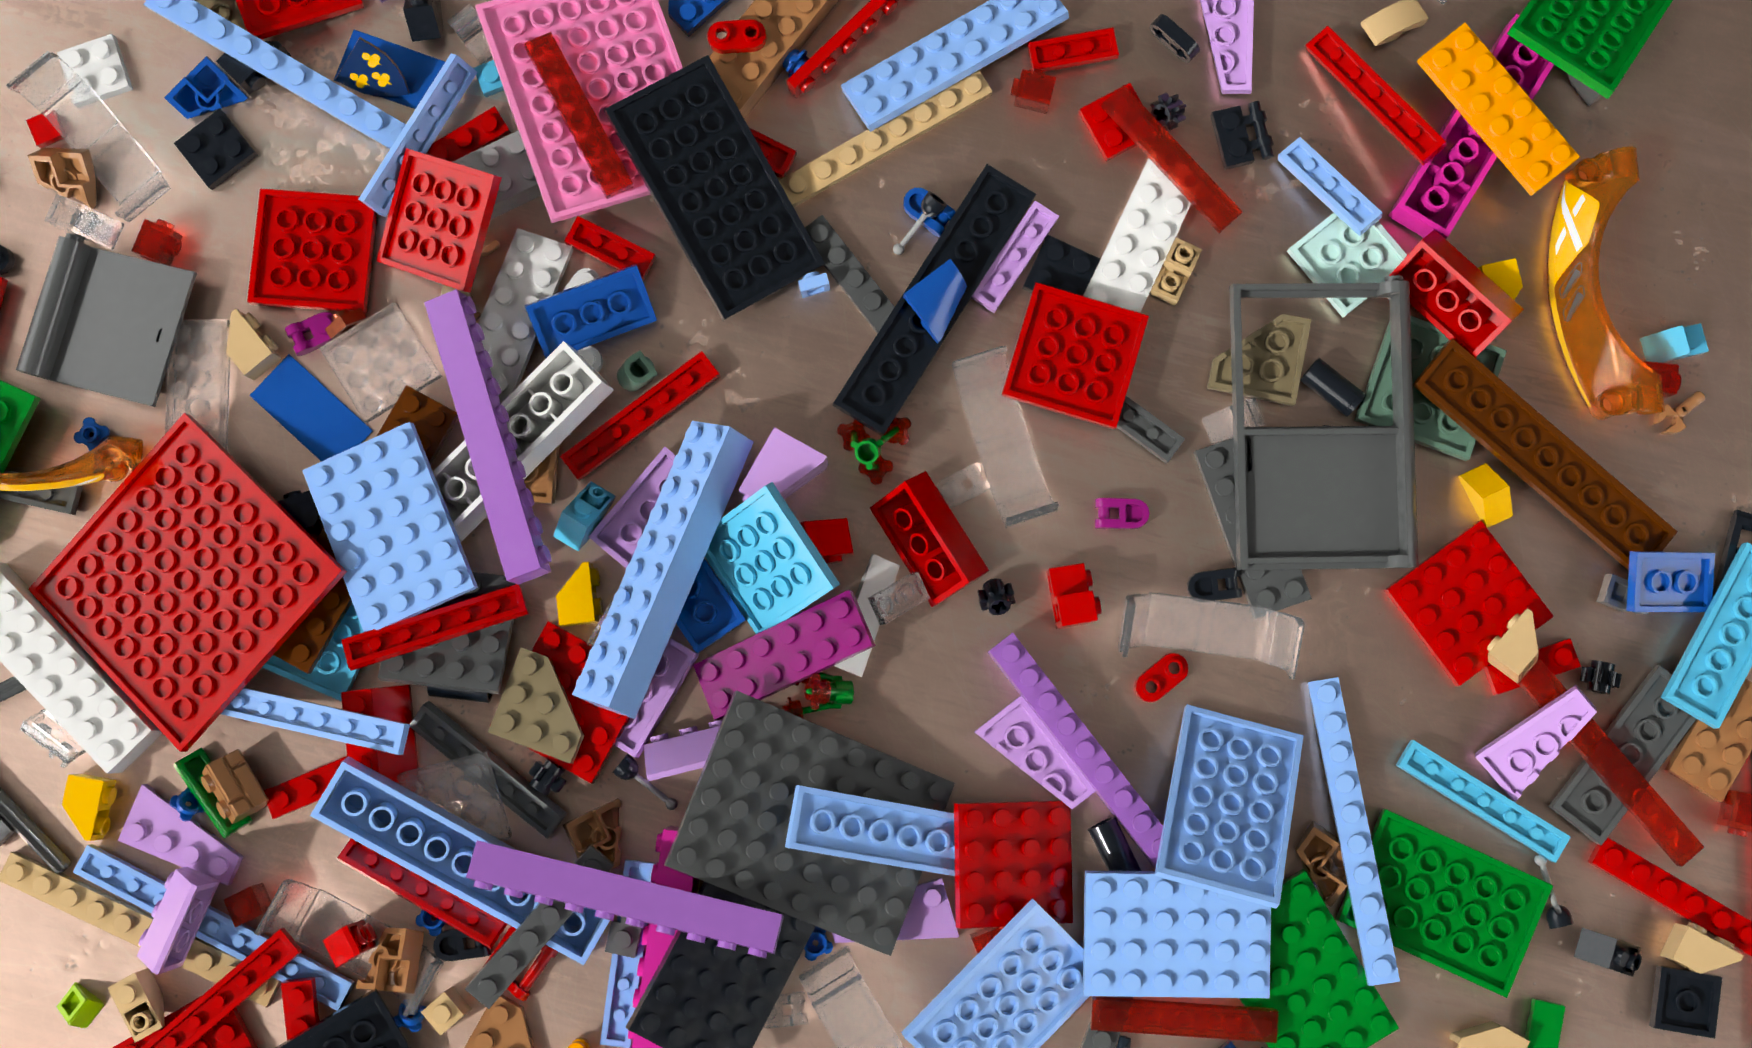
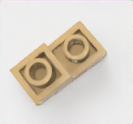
M1401 0L1369 16L1360 25L1374 45L1379 46L1397 40L1402 32L1423 26L1429 17L1417 0Z
M1175 238L1149 295L1176 306L1202 249L1179 238Z

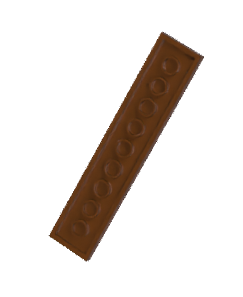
M1454 339L1449 340L1413 383V386L1628 571L1630 551H1663L1677 534V530Z
M406 385L377 436L407 422L414 423L431 466L455 425L458 415L452 409ZM323 527L316 541L336 560ZM343 577L273 654L274 656L307 674L312 673L352 604Z

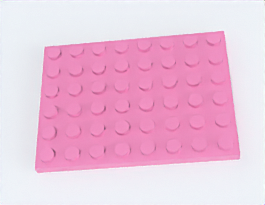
M492 0L475 5L480 24L551 223L651 195L605 115L604 110L683 68L658 0Z

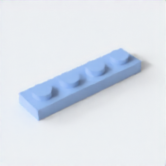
M1301 137L1296 139L1278 155V161L1359 236L1382 218L1383 212Z

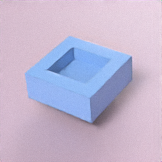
M810 272L804 275L802 280H798L802 298L830 291V284L826 273Z

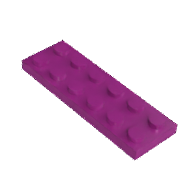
M847 590L694 664L693 667L714 720H720L725 716L734 691H739L762 700L876 645L854 592Z

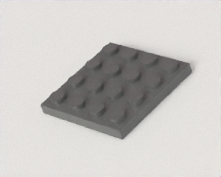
M472 572L478 588L420 614L515 585V583L506 581L504 575ZM514 619L381 661L378 678L380 681L500 694Z

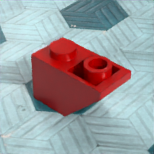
M364 919L348 924L322 940L336 968L377 947L374 941L377 939L376 933L369 923H365Z

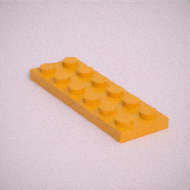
M1463 23L1418 59L1417 63L1530 196L1580 158L1572 146L1466 23Z

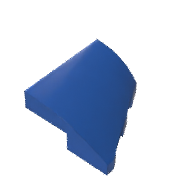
M206 56L164 98L186 119L218 110L219 108L244 102L249 97L221 68Z
M949 259L904 293L903 298L920 317L922 326L937 344L942 340L967 285L955 264Z

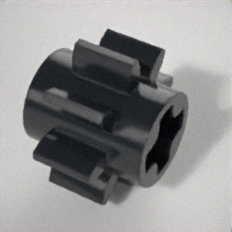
M1164 93L1158 96L1157 101L1150 104L1152 107L1150 118L1158 125V129L1167 126L1170 131L1177 128L1178 123L1186 120L1184 116L1186 104L1179 99L1178 94L1169 97L1168 93Z
M990 579L983 584V590L977 591L981 610L989 609L992 615L1005 614L1009 611L1011 604L1016 602L1012 584L1007 583L1004 585L1001 579Z
M1592 660L1590 667H1582L1580 681L1587 683V691L1610 695L1611 688L1620 687L1622 674L1614 671L1615 664Z
M548 758L544 763L536 761L528 772L533 776L529 784L546 796L551 791L559 793L567 780L562 778L566 770Z

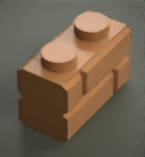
M239 749L208 763L202 772L204 776L201 777L204 788L208 793L214 792L219 801L216 803L218 812L222 818L228 817L232 824L262 810L269 801Z

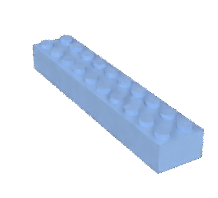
M698 421L691 422L679 452L674 458L668 477L662 485L658 500L650 513L644 532L638 540L633 557L626 567L625 575L618 591L614 595L608 614L602 622L601 630L594 646L589 652L587 662L577 679L572 695L606 710L632 719L636 718L754 443L752 440L730 426Z
M349 756L340 764L310 815L516 929L539 904L534 902L535 895L523 893L521 899L505 895V888L494 885L492 891L473 887L475 881L466 878L477 840L515 849L514 847ZM584 908L583 913L573 912L545 945L584 965L610 920L595 917L596 910Z

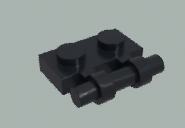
M1259 101L1248 104L1250 115L1243 116L1241 106L1211 113L1210 117L1224 170L1252 164L1255 161L1253 155L1255 151L1260 150L1263 160L1274 157L1271 147L1274 145L1271 135H1268L1265 125L1267 121L1266 113L1261 110ZM1254 126L1256 140H1249L1246 127Z

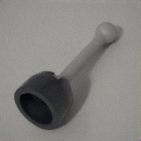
M928 191L921 202L923 214L903 240L894 245L893 251L895 254L901 255L904 253L905 245L927 217H936L947 207L940 197Z
M629 754L624 757L612 772L623 780L635 778L665 802L667 809L674 810L677 807L676 799L668 798L638 774L637 761Z
M1538 854L1535 856L1534 861L1540 867L1544 881L1551 884L1545 865L1547 858ZM1552 888L1549 895L1552 907L1548 909L1546 914L1549 929L1574 924L1570 911L1565 906L1558 905Z

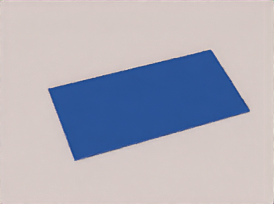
M353 30L334 81H336L337 75L361 37L385 52L395 62L405 77L410 92L409 95L382 98L416 109L445 64V61Z
M290 354L250 394L261 407L321 462L361 444L373 432L371 428Z

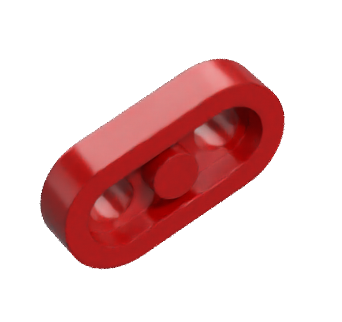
M749 19L716 22L709 28L707 38L713 51L720 54L759 51L764 47L767 35L765 27L761 22ZM750 30L757 32L753 37H748L746 33ZM720 32L727 33V36L723 39L717 37Z
M1176 653L1166 654L1136 679L1134 690L1138 698L1145 702H1155L1161 699L1187 676L1188 663L1186 659ZM1172 662L1176 663L1179 667L1176 674H1172L1169 671V665ZM1149 681L1154 682L1156 685L1153 693H1149L1146 690V684Z

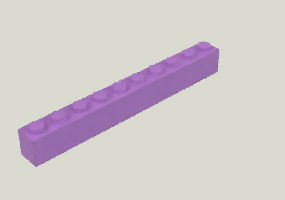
M455 289L424 303L506 581L519 585L550 573L549 563L552 561L551 554L547 546L543 545L540 534L543 533V528L532 509L534 505L533 495L525 486L523 478L526 477V472L521 461L517 459L515 452L518 448L517 442L513 434L509 432L506 423L509 422V415L505 407L500 403L498 395L501 394V389L490 370V367L493 366L492 359L489 353L484 350L482 340L485 339L484 333L474 317L476 306L470 296L467 297Z
M1011 633L987 653L1017 692L1023 696L1096 790V794L1113 816H1115L1154 869H1156L1163 825L1014 633Z
M478 840L466 878L475 881L473 887L492 891L494 885L505 888V895L521 899L523 893L535 895L534 902L552 906L555 900L566 903L564 909L583 913L584 908L596 910L595 917L613 921L614 915L625 917V924L644 928L645 923L657 925L656 932L674 936L675 930L688 933L686 938L688 940L705 943L706 938L718 940L717 947L733 951L739 945L749 948L748 954L766 958L767 953L775 954L784 918L782 914Z

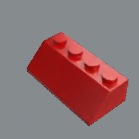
M1435 229L1425 236L1389 275L1403 276V280L1409 281L1410 304L1449 340L1454 339L1475 358L1524 310Z
M926 471L905 480L870 507L873 515L931 607L936 606L989 572L986 564Z
M410 685L341 692L343 710L410 724L414 719ZM409 727L403 755L346 743L347 757L353 758L422 797L415 731L411 727Z

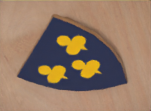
M361 37L335 79L360 93L376 97H398L409 95L410 93L405 77L395 62L385 52Z

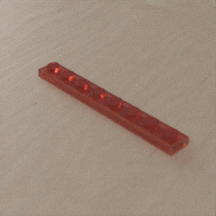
M1538 660L1518 683L1540 709L1567 691L1542 660ZM1592 718L1571 741H1568L1677 866L1683 867L1704 848L1702 843Z

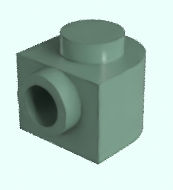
M639 350L630 356L619 368L617 380L624 389L637 391L650 383L658 373L653 362Z

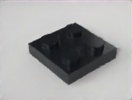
M220 108L174 142L178 150L211 190L215 189L258 156Z
M1047 235L1022 289L1032 293L1035 282L1083 296L1100 258Z
M1657 965L1649 1026L1656 1029L1715 1039L1722 977Z

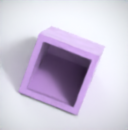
M774 427L739 488V492L743 496L742 500H747L771 482L774 483L785 500L826 470L829 465L827 456Z

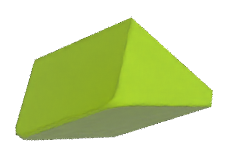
M75 982L56 1007L70 1026L87 1028L104 1007V1004L85 987Z

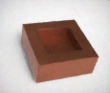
M361 308L350 312L348 309H343L332 316L333 322L325 328V331L331 339L353 331L367 316Z

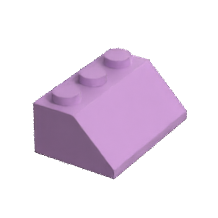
M723 719L709 722V729L698 731L697 726L679 730L680 736L669 738L668 733L650 737L651 743L644 745L647 780L652 781L704 768Z
M189 867L179 868L170 873L164 885V888L167 890L162 900H159L151 914L153 921L150 927L143 932L138 944L141 947L137 957L151 972L159 975L183 965L220 880Z

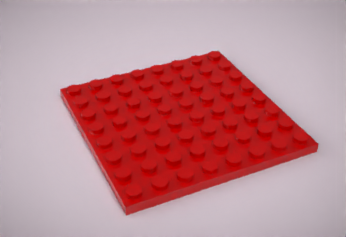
M183 413L28 590L180 752H187L347 571L190 414Z

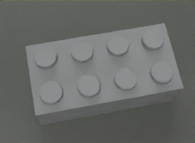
M519 130L453 161L460 165L502 177L491 219L541 196Z

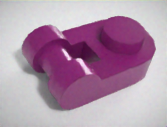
M321 312L301 322L290 324L285 328L288 337L292 338L295 343L293 348L297 356L311 353L340 337L331 339L325 331V328L333 322L332 316L334 314ZM311 331L314 338L306 340L303 334Z
M1095 499V508H1098V519H1095V529H1138L1145 525L1149 519V508L1146 503L1139 499ZM1111 508H1118V519H1110Z

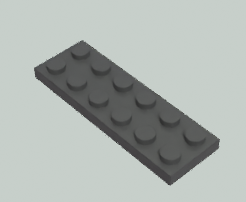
M1232 438L1196 450L1193 453L1234 566L1237 567L1234 442ZM1249 441V470H1250V441ZM1301 569L1239 570V580L1254 619L1312 599Z
M1660 665L1653 667L1548 806L1597 845L1604 843L1696 720L1695 717L1660 698L1672 677V674Z

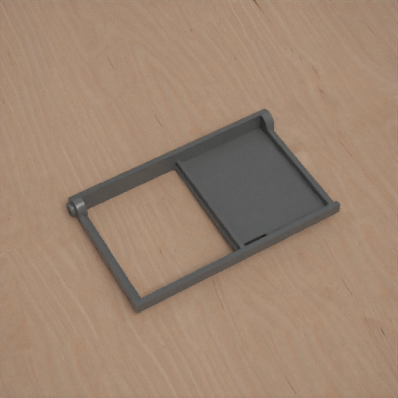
M1395 275L1385 277V282L1232 284L1229 286L1237 570L1419 567L1409 281L1403 280V276ZM1241 298H1388L1390 304L1393 424L1391 426L1244 427ZM1249 441H1250V470H1249Z

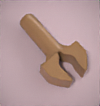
M1701 391L1695 392L1676 408H1671L1668 404L1663 405L1655 412L1653 424L1660 423L1666 417L1672 416L1673 419L1671 420L1670 427L1663 430L1661 434L1681 432L1687 427L1683 423V417L1706 399L1704 393Z

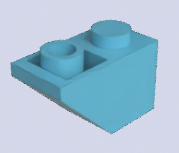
M590 481L562 511L553 537L579 551L590 539L588 536L602 521L616 496Z

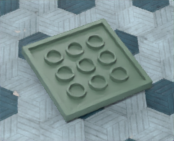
M1411 316L1412 377L1414 383L1449 339L1432 323ZM1390 320L1364 392L1366 395L1360 403L1354 420L1368 426H1391L1393 424ZM1489 344L1476 359L1498 377L1507 350ZM1413 386L1415 443L1464 461L1470 460L1476 439Z

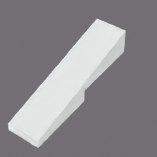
M875 554L871 555L855 594L873 640H875L900 567V565ZM872 648L834 665V667L862 677Z

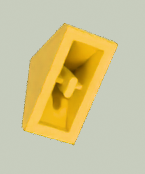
M1486 463L1458 476L1480 521L1487 528L1513 516L1510 486Z

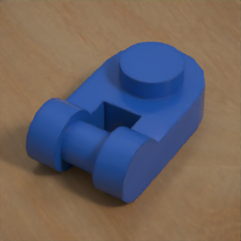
M923 188L910 189L904 197L903 208L905 213L915 221L923 214L921 202L928 193ZM947 205L935 220L927 217L922 226L927 228L933 235L940 237L945 230L944 226L948 220L952 219L956 211Z

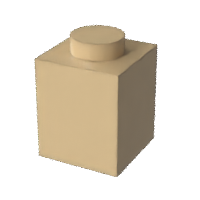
M452 986L438 996L421 1013L441 1036L470 1012L472 1008Z

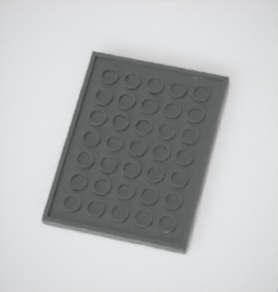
M734 691L664 866L891 956L922 871L786 848L785 844L796 785L945 811L955 783L747 694Z

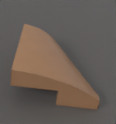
M44 147L27 155L38 184L47 189L55 190L65 199L76 198L83 202L85 210L96 208V179L89 149Z
M619 798L562 825L577 858L591 844L614 863L612 869L620 866L621 851L618 848V841L621 838V827H619L621 801Z
M1312 821L1299 841L1296 851L1308 868L1310 876L1317 884L1326 904L1332 907L1347 887L1338 837Z
M385 928L379 939L377 949L368 960L372 967L365 980L358 979L356 989H377L378 991L414 994L424 931L408 928Z

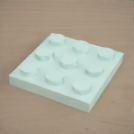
M1335 213L1331 214L1287 250L1288 254L1313 283L1385 282V277L1389 276L1407 256L1379 221L1359 236ZM1367 298L1326 299L1344 318Z

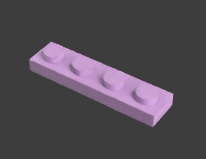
M1035 200L996 257L971 299L995 314L1057 222L1059 215Z

